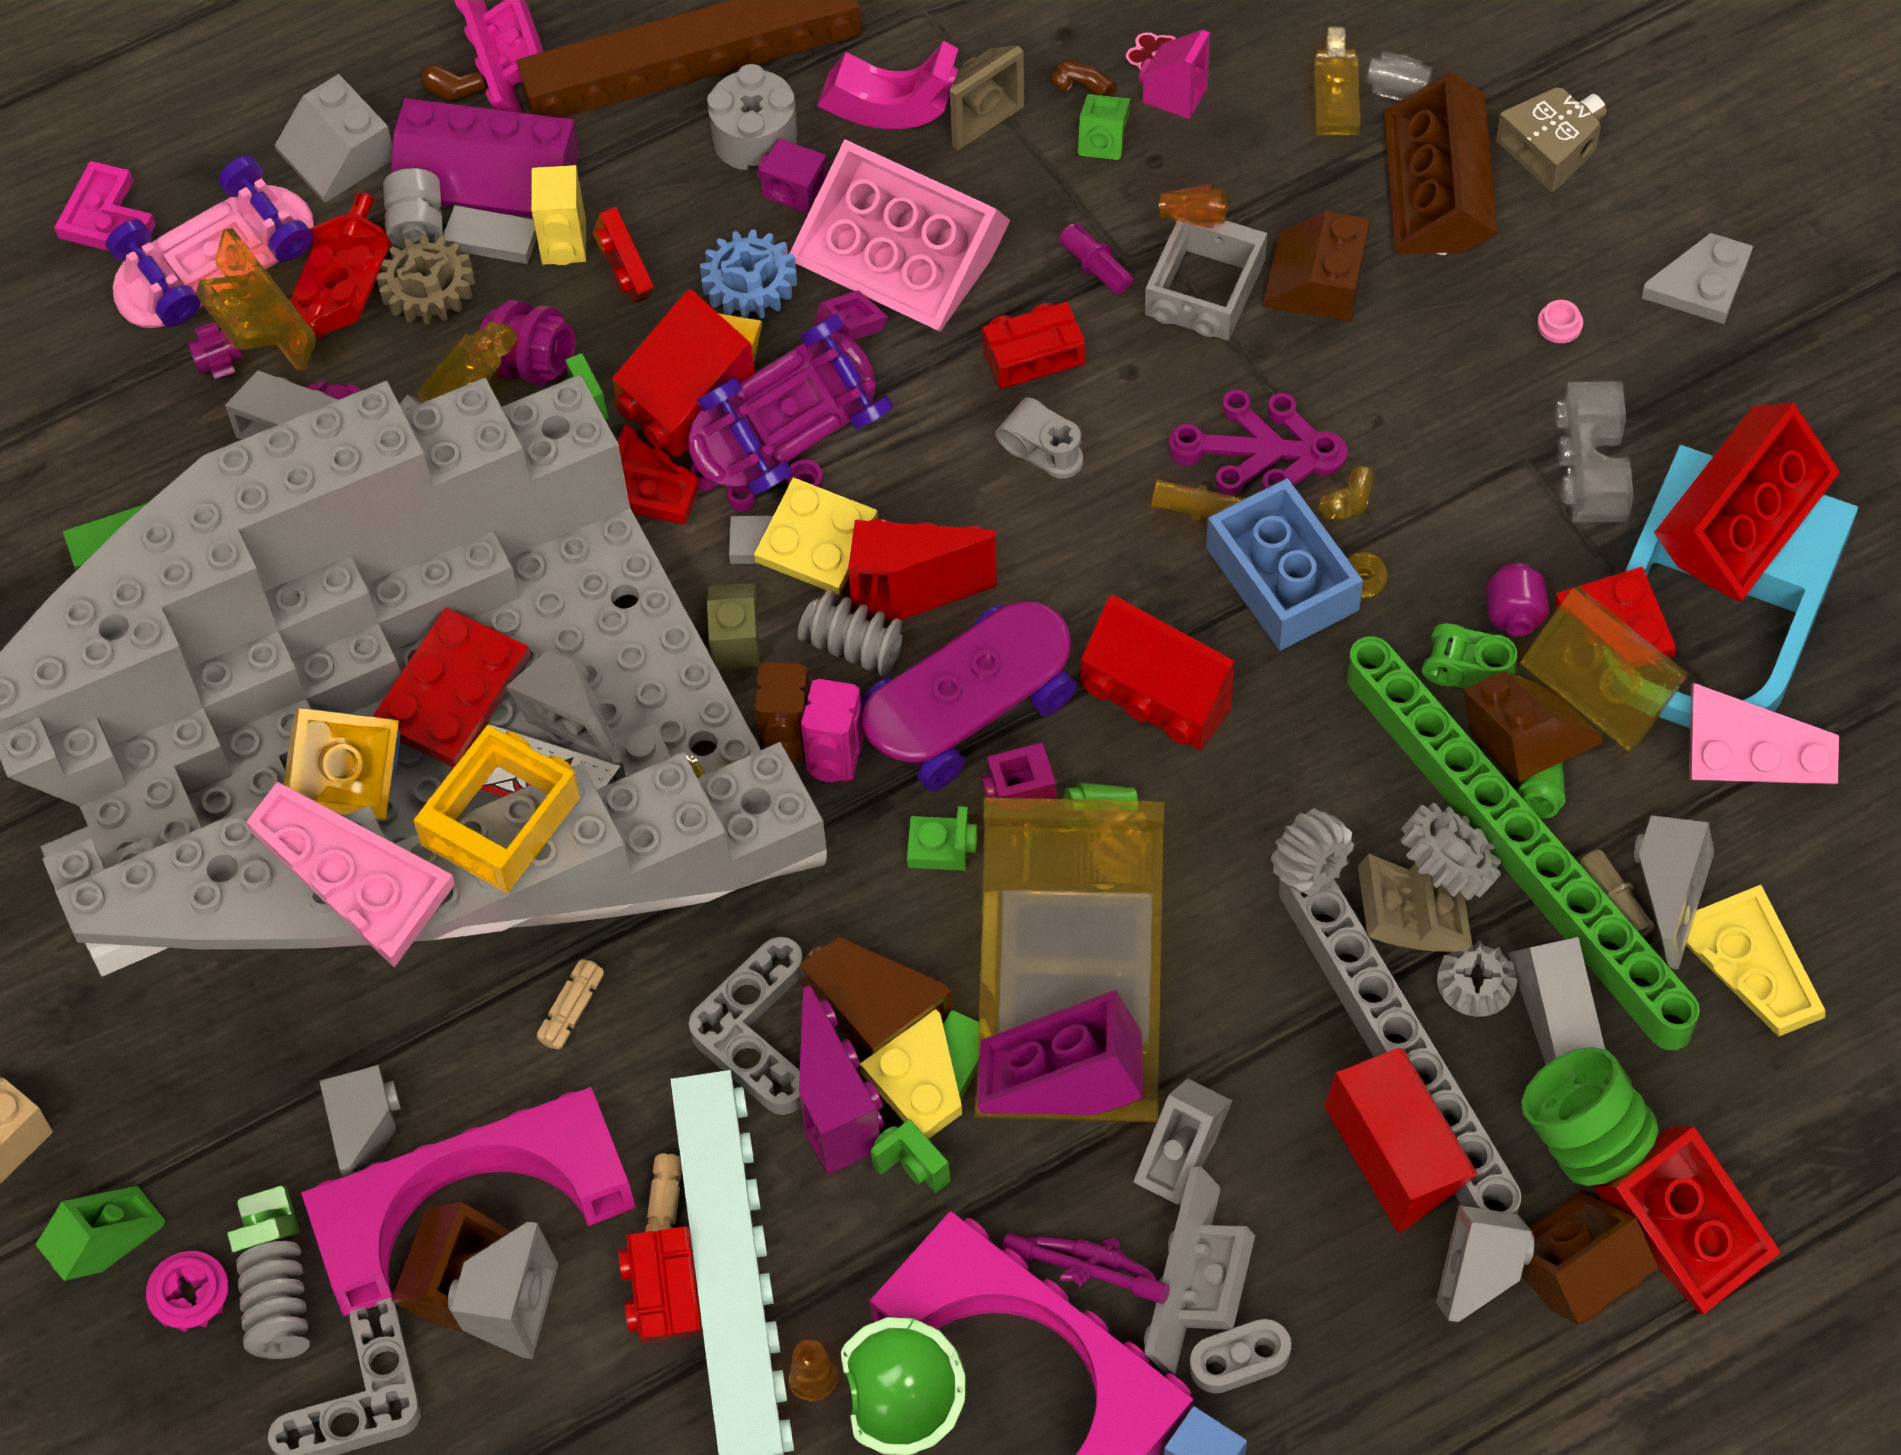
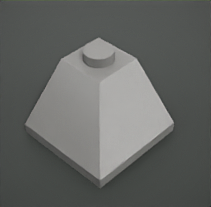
M526 1222L465 1261L460 1279H455L452 1282L448 1294V1308L462 1331L528 1359H533L558 1268V1262L538 1223Z

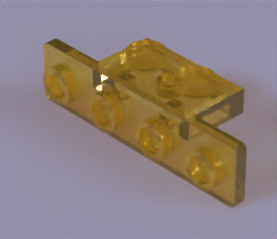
M233 228L223 229L215 257V264L225 277L199 280L196 296L237 350L277 344L297 371L307 369L311 352L315 347V334L312 328L304 321L291 301L280 290L270 274L263 268Z

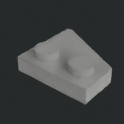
M1710 233L1648 280L1643 288L1642 299L1725 324L1749 263L1753 246Z

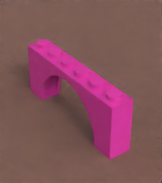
M592 1087L578 1092L565 1093L551 1102L531 1109L516 1111L507 1118L482 1127L469 1128L455 1137L435 1144L420 1146L411 1153L386 1162L373 1163L364 1170L337 1180L324 1181L315 1188L301 1192L333 1292L343 1316L350 1315V1312L365 1307V1309L377 1305L376 1302L393 1297L390 1289L389 1265L391 1253L401 1228L416 1208L427 1198L458 1180L473 1175L493 1172L519 1173L538 1178L553 1185L568 1196L577 1206L588 1226L636 1209L628 1179Z
M951 1211L870 1300L871 1316L874 1322L887 1317L914 1318L935 1329H939L946 1324L968 1316L1001 1313L1017 1315L1037 1321L1058 1333L1074 1348L1084 1362L1091 1376L1097 1402L1091 1429L1076 1455H1160L1193 1408V1398L1190 1397L1191 1392L1179 1378L1169 1373L1163 1376L1149 1365V1358L1140 1348L1131 1342H1125L1124 1345L1108 1333L1109 1328L1096 1314L1085 1310L1084 1313L1080 1312L1067 1302L1069 1300L1067 1294L1056 1283L1045 1279L1043 1282L1028 1271L1027 1263L1017 1253L1008 1248L1004 1251L1000 1250L988 1240L987 1232L977 1222L970 1218H966L963 1221Z

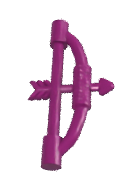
M1008 1233L1002 1244L1003 1251L1006 1248L1011 1249L1023 1259L1029 1261L1038 1259L1069 1269L1061 1275L1060 1280L1075 1281L1079 1287L1086 1280H1089L1090 1277L1130 1289L1133 1295L1160 1304H1164L1167 1301L1170 1293L1169 1284L1157 1281L1155 1275L1149 1269L1127 1258L1124 1252L1119 1251L1120 1242L1117 1238L1103 1240L1101 1245L1084 1239L1073 1241L1043 1236L1024 1238ZM1055 1251L1072 1253L1074 1258ZM1121 1270H1123V1271H1125V1272H1127V1273H1130L1131 1275H1133V1276H1135V1277L1128 1276V1275H1125V1274H1122V1273H1119V1272H1120Z

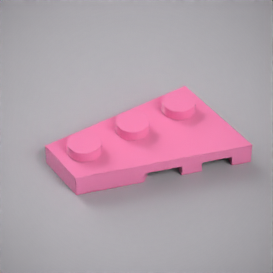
M1691 684L1689 780L1838 784L1839 735L1698 684Z

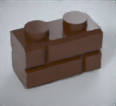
M764 662L759 665L758 690H756L755 701L760 749L763 750L781 742L792 763L804 761L805 753L801 722L805 707L808 705V695L810 692L807 667L802 663Z

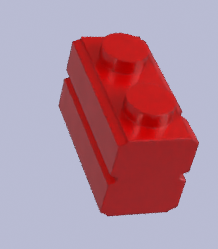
M1068 302L1057 305L1043 303L1036 306L1030 313L1013 318L1007 315L999 316L988 325L982 327L983 353L999 389L1085 364L1084 337L1077 322H1075V317Z
M677 1227L626 1235L628 1248L619 1249L618 1254L622 1281L632 1279L634 1300L625 1301L628 1331H638L641 1343L703 1334L689 1228Z

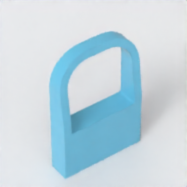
M1683 445L1679 446L1626 571L1643 567L1647 576L1652 564L1659 563L1687 573L1677 567L1654 534V531L1713 457L1712 455ZM1823 495L1747 595L1794 611L1796 615L1769 680L1761 690L1743 701L1773 712L1781 704L1850 535L1858 506ZM1600 644L1599 657L1602 671L1610 686L1622 699L1644 712L1690 728L1691 696L1653 683L1641 676L1635 669L1629 670L1613 656L1608 646Z

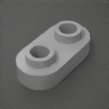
M1268 1319L1256 1320L1205 1338L1192 1350L1190 1357L1191 1377L1194 1383L1202 1390L1210 1393H1223L1277 1374L1285 1368L1289 1361L1291 1338L1281 1324ZM1266 1345L1274 1353L1270 1357L1264 1358L1257 1355L1255 1349L1258 1346ZM1217 1362L1224 1366L1225 1371L1219 1375H1214L1208 1372L1206 1367L1210 1363Z

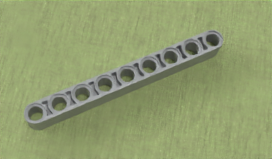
M1333 879L1327 890H1319L1318 893L1310 897L1303 892H1298L1294 888L1291 889L1279 880L1278 893L1281 901L1372 1055L1377 1057L1394 1049L1403 1048L1418 1074L1424 1075L1432 1081L1425 1086L1443 1116H1448L1457 1123L1450 1128L1468 1158H1473L1482 1165V1167L1475 1169L1478 1176L1454 1193L1462 1206L1490 1210L1484 1205V1202L1498 1200L1508 1208L1503 1212L1518 1215L1521 1204L1519 1186L1372 941L1367 936L1366 931L1336 881ZM1329 915L1335 920L1325 923L1316 920L1315 916ZM1352 954L1359 960L1352 963L1344 962L1338 956ZM1376 994L1383 1000L1371 1003L1364 1000L1361 996ZM1399 1034L1405 1037L1407 1041L1401 1044L1392 1043L1386 1039V1036Z

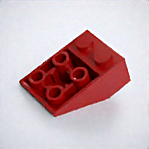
M872 519L870 521L855 520L848 565L852 614L855 613L861 604H865L868 606L867 619H872L878 611H882L885 613V620H894L895 618L903 620L997 587L996 530H986L978 526H966L963 528L945 527L929 522L905 524L891 523L884 519Z

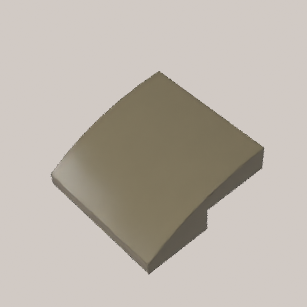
M1368 854L1358 865L1368 937L1400 947L1427 951H1467L1472 946L1465 897L1460 891L1454 897L1442 885L1435 887L1432 881L1433 877L1429 873L1420 874L1416 863L1409 870L1371 854Z

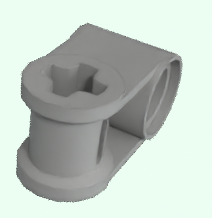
M1025 397L995 431L997 440L1009 453L1027 460L1053 477H1072L1083 466V453L1079 448L1081 444L1079 427L1074 422L1049 410L1033 398Z

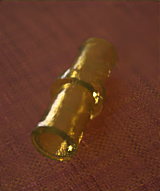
M1157 479L1151 507L1191 515V520L1200 521L1201 517L1208 518L1247 497L1241 498L1207 490L1208 485L1198 484V487L1195 488Z

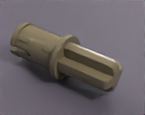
M1597 849L1580 860L1582 868L1641 936H1647L1655 928V923L1651 921L1633 895V885L1631 883H1624L1604 852Z

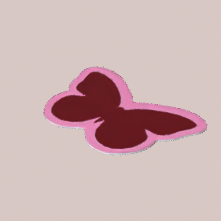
M1142 33L1135 39L1136 47L1127 51L1126 58L1131 64L1138 66L1141 70L1147 58L1153 59L1162 43L1176 38L1174 36H1156L1153 33Z

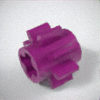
M215 322L195 328L198 339L187 344L199 374L211 371L213 378L217 380L235 373L232 362L242 359V355L231 328L219 331Z

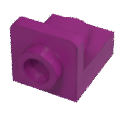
M858 290L821 302L813 326L839 312L845 325L834 332L856 340L883 331L888 316Z

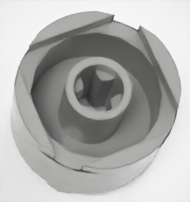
M748 64L741 67L738 72L722 79L708 95V112L715 152L728 165L737 169L748 170V166L759 165L765 153H771L778 139L794 144L797 143L798 126L794 92L789 84L778 75L764 71L762 67L756 64Z

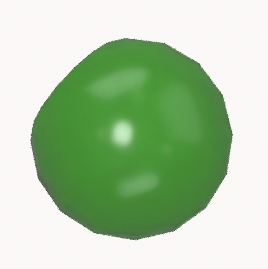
M887 1317L863 1326L844 1344L841 1350L842 1364L852 1393L853 1410L851 1421L853 1434L859 1443L882 1454L911 1455L935 1446L954 1428L966 1401V1375L958 1350L942 1332L914 1318Z

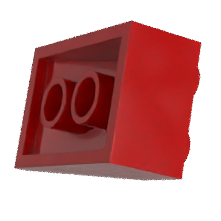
M1694 1126L1668 1127L1657 1136L1654 1147L1635 1168L1613 1181L1593 1186L1604 1203L1636 1217L1657 1262L1658 1269L1700 1314L1707 1313L1781 1253Z

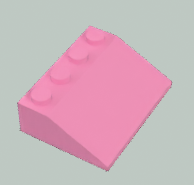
M844 139L789 254H794L795 264L852 291L859 290L867 298L941 332L992 260L1010 219L996 208Z

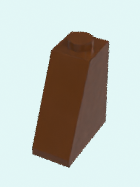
M837 937L828 945L821 944L816 946L805 956L800 964L802 987L810 985L818 1001L824 998L828 1000L836 1016L837 1027L865 1059L936 1009L940 1013L942 1021L953 1010L952 991L946 984L841 937Z

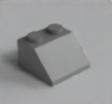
M339 74L302 96L275 144L276 151L324 203L392 162L393 145L388 126Z

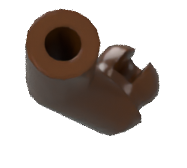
M1063 60L1055 65L1057 69L1050 76L1051 82L1064 91L1069 90L1074 81L1082 84L1094 95L1112 97L1117 88L1113 81L1093 65L1070 60Z

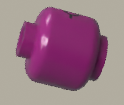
M1513 563L1502 566L1489 578L1485 586L1488 617L1490 623L1495 628L1512 636H1525L1532 633L1534 629L1546 621L1549 616L1546 580L1538 571L1525 564Z

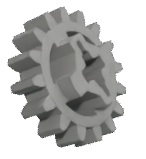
M1432 803L1428 808L1421 805L1401 828L1405 833L1401 838V843L1411 848L1406 854L1408 859L1415 861L1420 874L1429 873L1433 877L1432 881L1435 887L1442 885L1443 888L1448 889L1451 896L1455 897L1460 891L1467 900H1470L1474 895L1480 898L1501 875V872L1497 869L1501 864V860L1491 854L1495 849L1494 844L1487 841L1481 828L1473 829L1470 827L1469 818L1465 815L1460 818L1459 814H1455L1451 807H1447L1442 812L1436 803Z

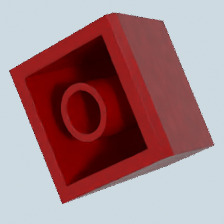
M689 289L613 376L612 381L616 396L613 400L614 405L623 418L627 421L634 419L643 428L646 437L656 448L661 449L664 447L675 458H678L689 449L688 435L691 423L701 409L696 400L735 376L739 382H742L755 374L751 342L692 289Z

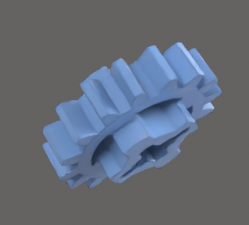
M751 229L748 238H742L735 231L732 235L733 241L729 243L721 238L716 240L718 251L706 250V263L700 264L703 294L709 295L710 305L713 308L723 304L724 314L731 315L735 310H738L741 317L748 318L749 312L756 311L760 318H764L765 308L770 306L772 309L779 311L781 310L780 298L791 300L793 297L791 286L797 285L794 254H788L785 242L774 246L773 234L768 233L763 239H758L756 230Z

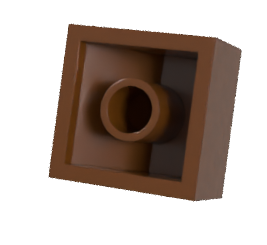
M1325 211L1279 231L1263 307L1352 321L1366 255L1370 218Z
M1504 670L1463 689L1470 734L1519 782L1603 743L1602 735L1553 689Z
M1579 1191L1529 1226L1534 1237V1252L1530 1263L1523 1266L1522 1277L1551 1311L1579 1325L1584 1321L1597 1317L1602 1312L1603 1307L1623 1293L1630 1292L1639 1287L1643 1279L1659 1267L1636 1217Z
M463 1202L426 1208L391 1301L429 1323L462 1331L448 1308V1294L451 1284L455 1279H460L465 1261L512 1231Z

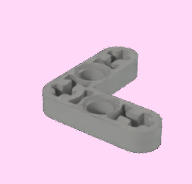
M786 937L772 938L765 942L695 1008L690 1015L688 1023L692 1042L697 1049L723 1071L731 1070L732 1079L744 1087L749 1094L768 1110L781 1115L793 1113L801 1107L799 1097L800 1071L754 1032L750 1026L801 977L800 964L803 962L801 948L795 941ZM776 956L782 960L789 956L790 966L786 968L780 964L773 969L772 958ZM768 974L770 977L771 986H769L766 980L764 979ZM744 985H752L761 992L757 1001L748 1005L737 1003L733 999V993ZM722 1004H725L729 1011L725 1016ZM720 1021L721 1032L719 1034L709 1031L704 1035L703 1023L708 1022L711 1025H715ZM745 1048L755 1049L761 1055L759 1063L748 1069L740 1068L733 1062L736 1053ZM769 1069L771 1070L772 1078L778 1084L785 1086L791 1082V1095L788 1096L786 1093L781 1092L774 1096L773 1083L765 1076Z
M391 1297L376 1302L377 1305L372 1306H378L379 1311L383 1313L380 1315V1324L385 1337L375 1339L370 1322L366 1319L369 1317L368 1309L372 1307L366 1309L362 1307L350 1312V1322L366 1391L289 1412L278 1417L271 1424L268 1432V1442L274 1455H338L402 1437L412 1432L418 1425L421 1418V1408L400 1317L394 1302L391 1301ZM390 1351L399 1356L398 1366L393 1372L379 1375L371 1370V1363L377 1354ZM399 1400L402 1407L406 1408L401 1411L402 1418L393 1421L389 1414L384 1413L390 1411V1402ZM370 1406L377 1427L371 1429L370 1422L364 1411V1408ZM342 1413H352L359 1418L357 1429L347 1437L335 1436L331 1432L333 1420ZM320 1421V1429L326 1439L325 1442H318L315 1434H313L317 1432L312 1423ZM297 1429L303 1437L299 1439V1447L290 1450L287 1443L283 1442L288 1440V1431Z

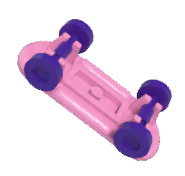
M243 156L230 162L222 170L218 179L219 185L230 196L229 199L216 204L160 236L157 240L150 243L152 238L151 232L140 220H130L122 223L110 233L106 240V248L118 261H124L117 271L113 283L114 302L120 314L130 323L142 328L173 327L186 322L200 307L276 263L293 260L304 253L313 240V233L309 228L314 227V221L309 206L299 195L288 189L267 185L262 180L263 169L256 159L252 156Z

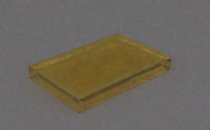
M1580 587L1572 588L1520 662L1526 669L1628 751L1634 750L1689 676L1686 671Z

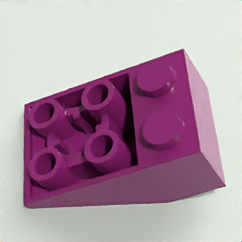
M808 985L803 988L799 1097L805 1135L826 1175H829L871 1155L874 1142L880 1135L879 1131L885 1129L883 1119L878 1111L883 1106L871 1080L862 1082L856 1068L860 1067V1062L851 1042L848 1039L839 1040L834 1030V1027L838 1026V1022L828 1000L824 998L818 1001L811 986Z

